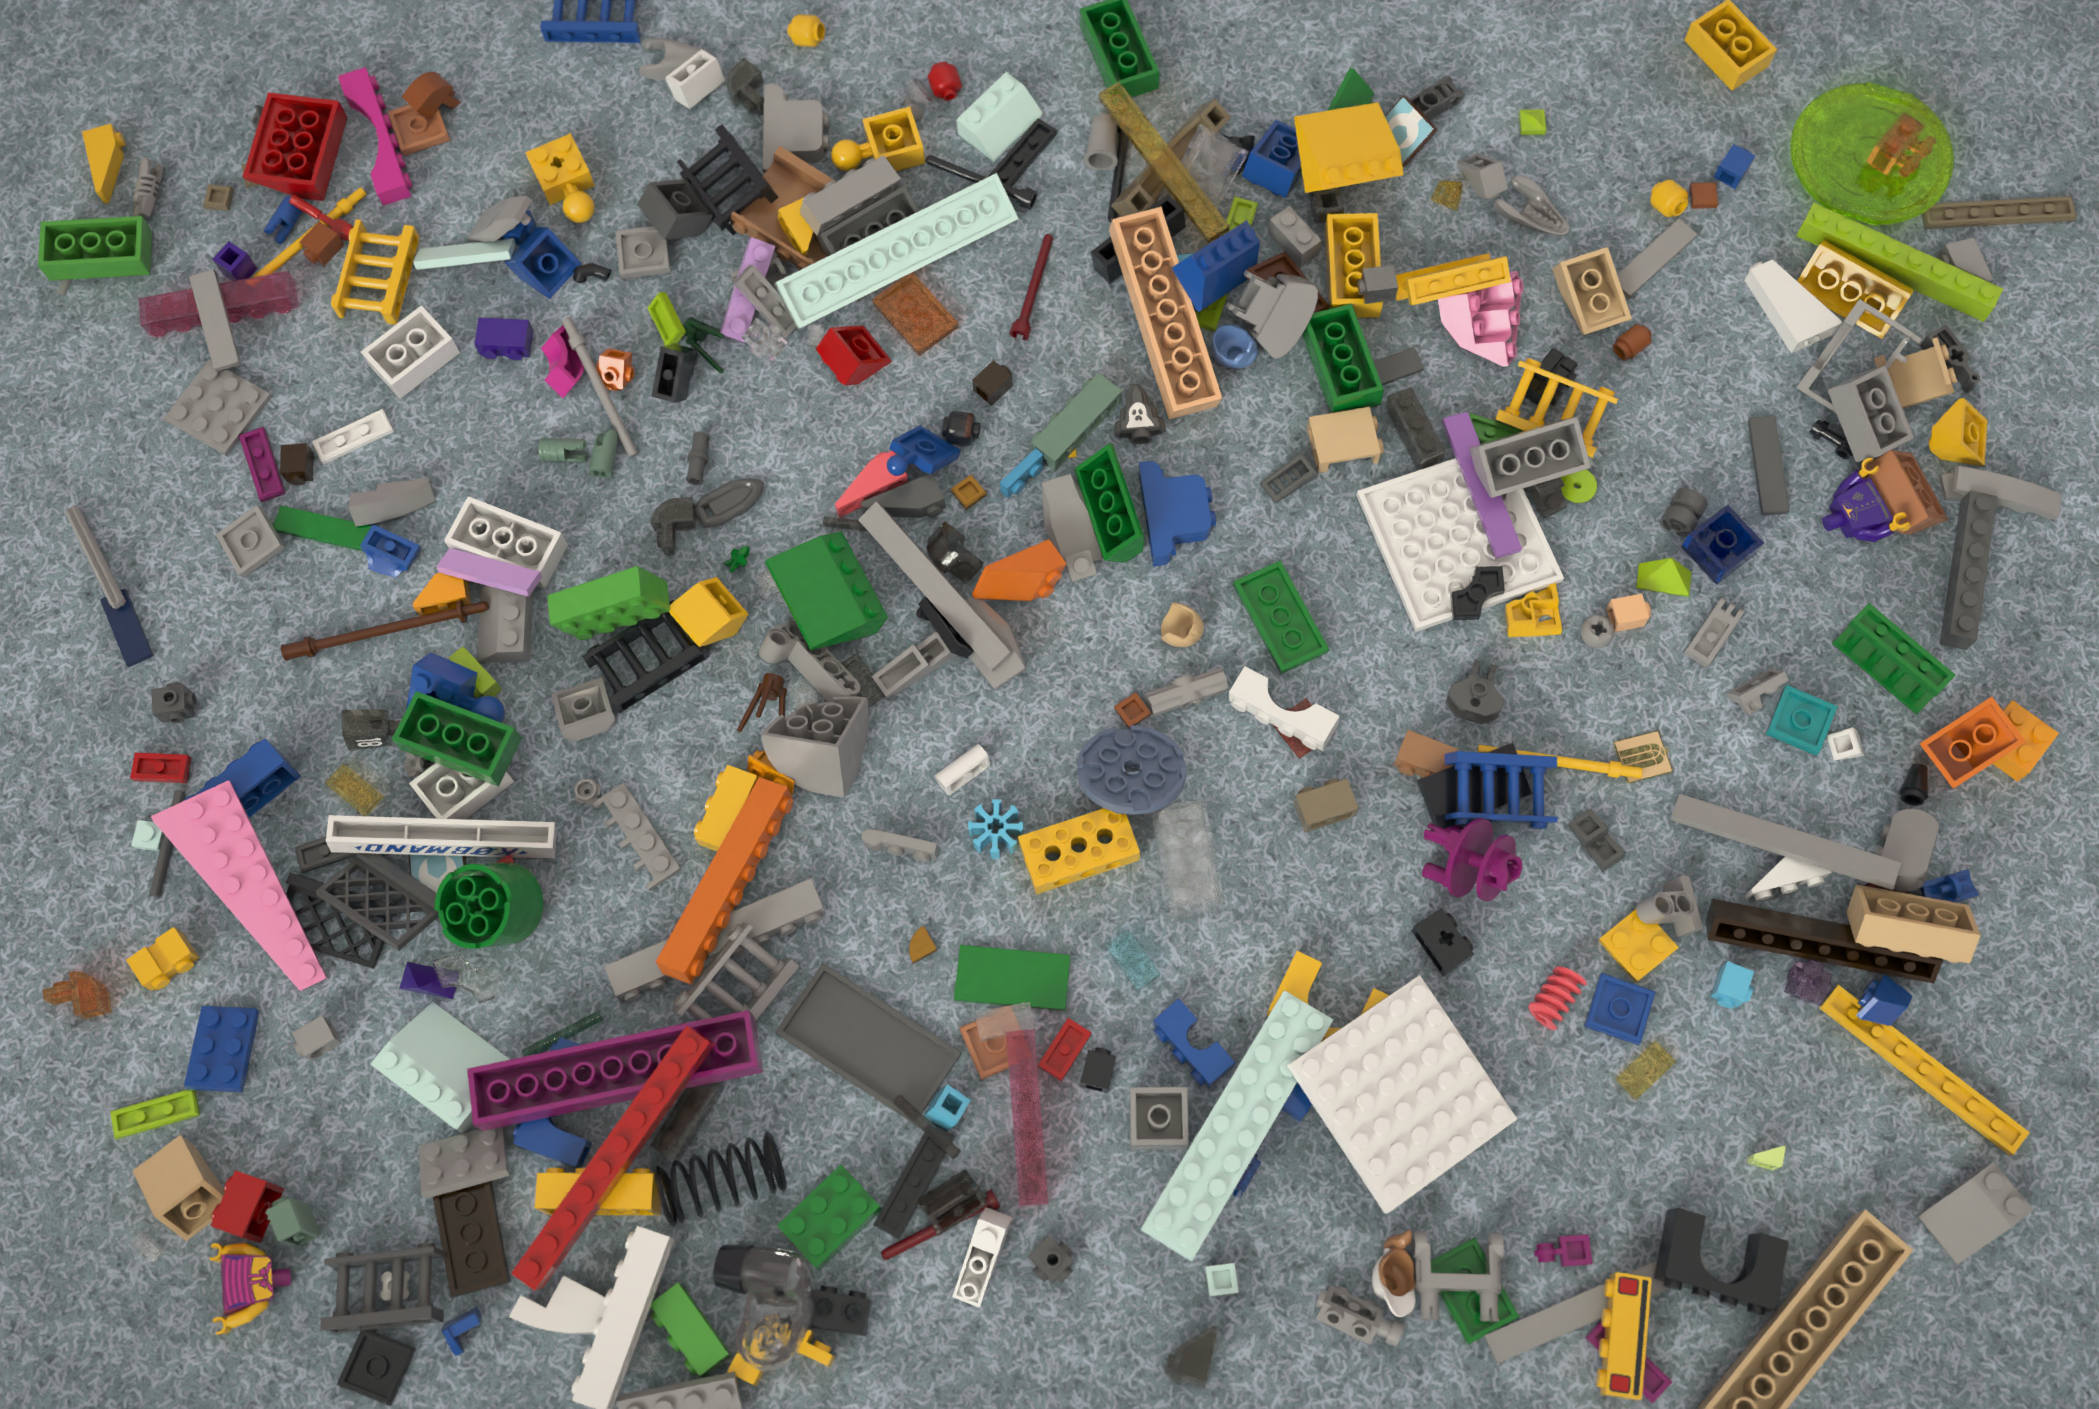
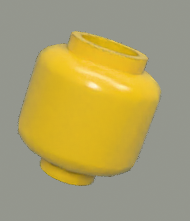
M797 14L788 25V35L796 46L816 47L825 37L824 23L816 15Z
M1665 180L1657 183L1652 188L1650 203L1652 207L1665 217L1678 216L1688 206V192L1674 180Z

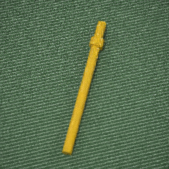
M359 187L346 199L342 198L338 201L336 207L327 216L336 220L343 214L347 215L353 210V206L367 194ZM314 226L246 281V283L252 289L256 288L302 249L299 242Z
M1479 744L1477 752L1486 753L1499 747ZM1516 750L1519 755L1557 757V767L1605 773L1607 777L1619 778V776L1641 779L1643 768L1621 765V762L1617 761L1605 763Z

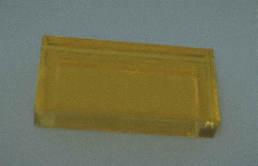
M344 763L325 782L330 789L363 816H367L384 798L382 794Z
M1655 1041L1615 1080L1636 1101L1676 1061Z

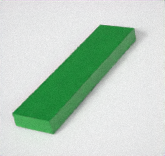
M280 506L273 527L279 533L363 551L360 545L370 530L371 525L355 526L353 521Z

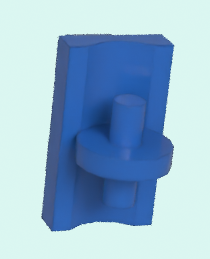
M1968 869L1925 881L1924 885L1920 888L1923 897L1955 903L1975 898L1979 895L1971 881Z

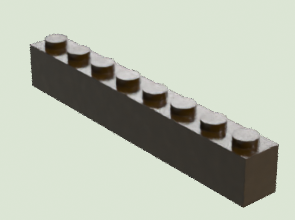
M1712 899L1706 917L1708 940L1932 984L1935 983L1943 962L1942 958L1922 957L1916 953L1905 951L1894 952L1888 948L1878 946H1863L1855 942L1850 925Z

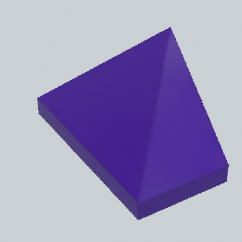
M407 962L399 989L453 999L460 972Z

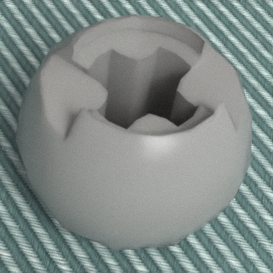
M1593 615L1583 621L1580 629L1581 638L1591 648H1602L1612 641L1614 626L1610 619L1605 616ZM1595 628L1600 629V635L1595 634Z

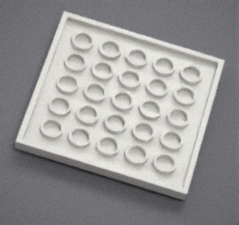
M1456 458L1357 491L1358 501L1415 632L1452 620L1451 592L1466 588L1474 579L1476 567H1503L1504 594L1489 598L1482 605V609L1526 595L1532 591L1535 592L1554 583H1561L1564 579L1523 489L1501 495L1522 550L1519 553L1498 559L1495 558Z
M1420 975L1287 1065L1385 1214L1391 1212L1517 1120Z

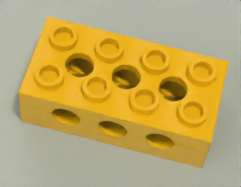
M1105 808L1018 836L1019 847L1036 894L1140 860V851L1127 815L1116 814ZM1102 836H1107L1111 838L1112 841L1110 843L1103 844L1100 843L1098 839ZM1075 845H1083L1086 848L1083 852L1072 850ZM1051 853H1056L1060 856L1056 861H1050L1046 857Z

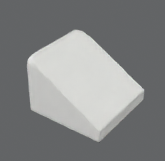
M1854 727L1827 735L1834 761L1865 756L1858 731Z

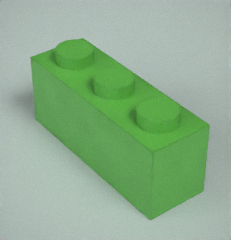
M677 1282L652 1302L650 1307L653 1309V1312L650 1316L659 1328L665 1326L670 1334L667 1337L668 1342L676 1352L681 1349L687 1358L684 1364L693 1376L698 1374L704 1378L732 1356L682 1284Z

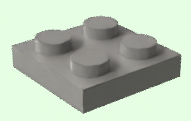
M654 226L616 231L619 275L621 279L671 273L668 240H664Z
M258 505L216 534L236 572L244 578L286 548L264 509Z

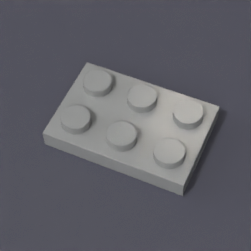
M505 1127L485 1131L478 1129L419 1145L420 1181L423 1197L426 1199L509 1176Z

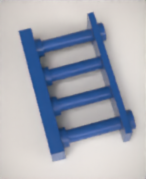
M554 0L552 20H541L540 29L545 42L640 43L641 33L637 22H633L635 0L625 1L623 22H609L612 0H602L599 21H586L588 0H578L575 21H562L564 0Z
M1463 751L1445 754V765H1455V770H1458V812L1445 814V820H1455V825H1467L1475 819L1484 818L1490 822L1530 824L1532 829H1546L1547 824L1558 822V817L1544 816V774H1547V769L1557 768V757ZM1472 766L1480 767V771L1483 772V813H1469V770H1472ZM1497 768H1505V773H1508V814H1494V772L1497 771ZM1522 769H1530V774H1533V816L1519 815V773H1522Z

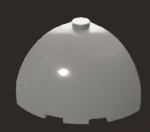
M837 696L833 697L831 702L817 704L816 700L795 707L796 712L785 718L783 715H780L764 730L761 735L765 753L779 773L795 781V785L805 790L845 798L858 774L867 741L869 725L867 697Z

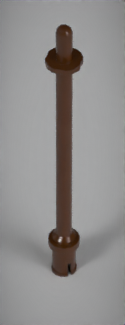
M457 600L456 608L318 640L311 636L304 637L302 641L282 644L281 653L286 661L303 656L314 657L321 649L459 618L462 623H466L468 615L487 611L489 604L482 601L464 605L462 600Z

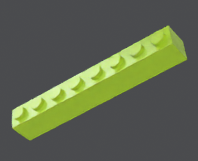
M1813 203L1796 234L1797 237L1816 246H1819L1823 240H1826L1915 291L1982 322L1992 312L2003 291V288L1816 203Z

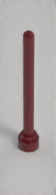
M1046 234L1043 238L1020 317L1012 323L1009 332L1013 338H1017V334L1024 335L1022 340L1029 339L1031 333L1029 318L1052 246L1053 236L1051 234Z

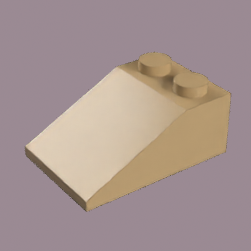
M1608 247L1562 261L1552 268L1559 291L1582 335L1632 319Z

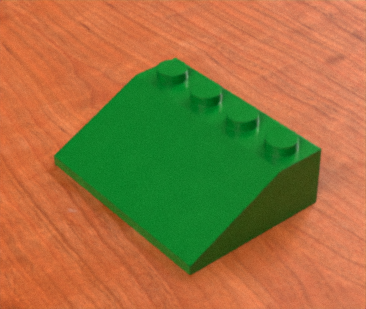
M842 531L818 536L765 561L810 650L872 636L878 633L888 619L884 608Z

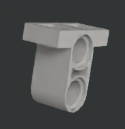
M1680 876L1663 884L1664 892L1652 895L1637 904V915L1645 924L1673 923L1677 938L1689 936L1703 930L1689 876Z

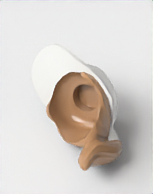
M1407 1230L1400 1235L1391 1236L1385 1241L1383 1256L1379 1258L1372 1271V1288L1375 1295L1386 1301L1391 1312L1397 1317L1408 1315L1415 1306L1414 1288L1416 1283L1414 1280V1263L1405 1250V1247L1412 1240L1411 1230Z

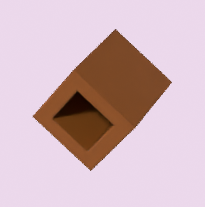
M320 221L299 242L305 251L303 255L311 263L319 262L323 266L344 246L339 235Z

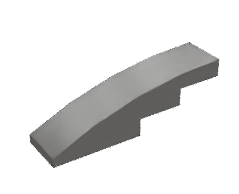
M1963 466L1955 467L1952 490L1964 496L1970 490L1997 496L1996 508L2004 506L2019 513L2033 512L2048 519L2054 520L2059 518L2061 494L2018 478Z

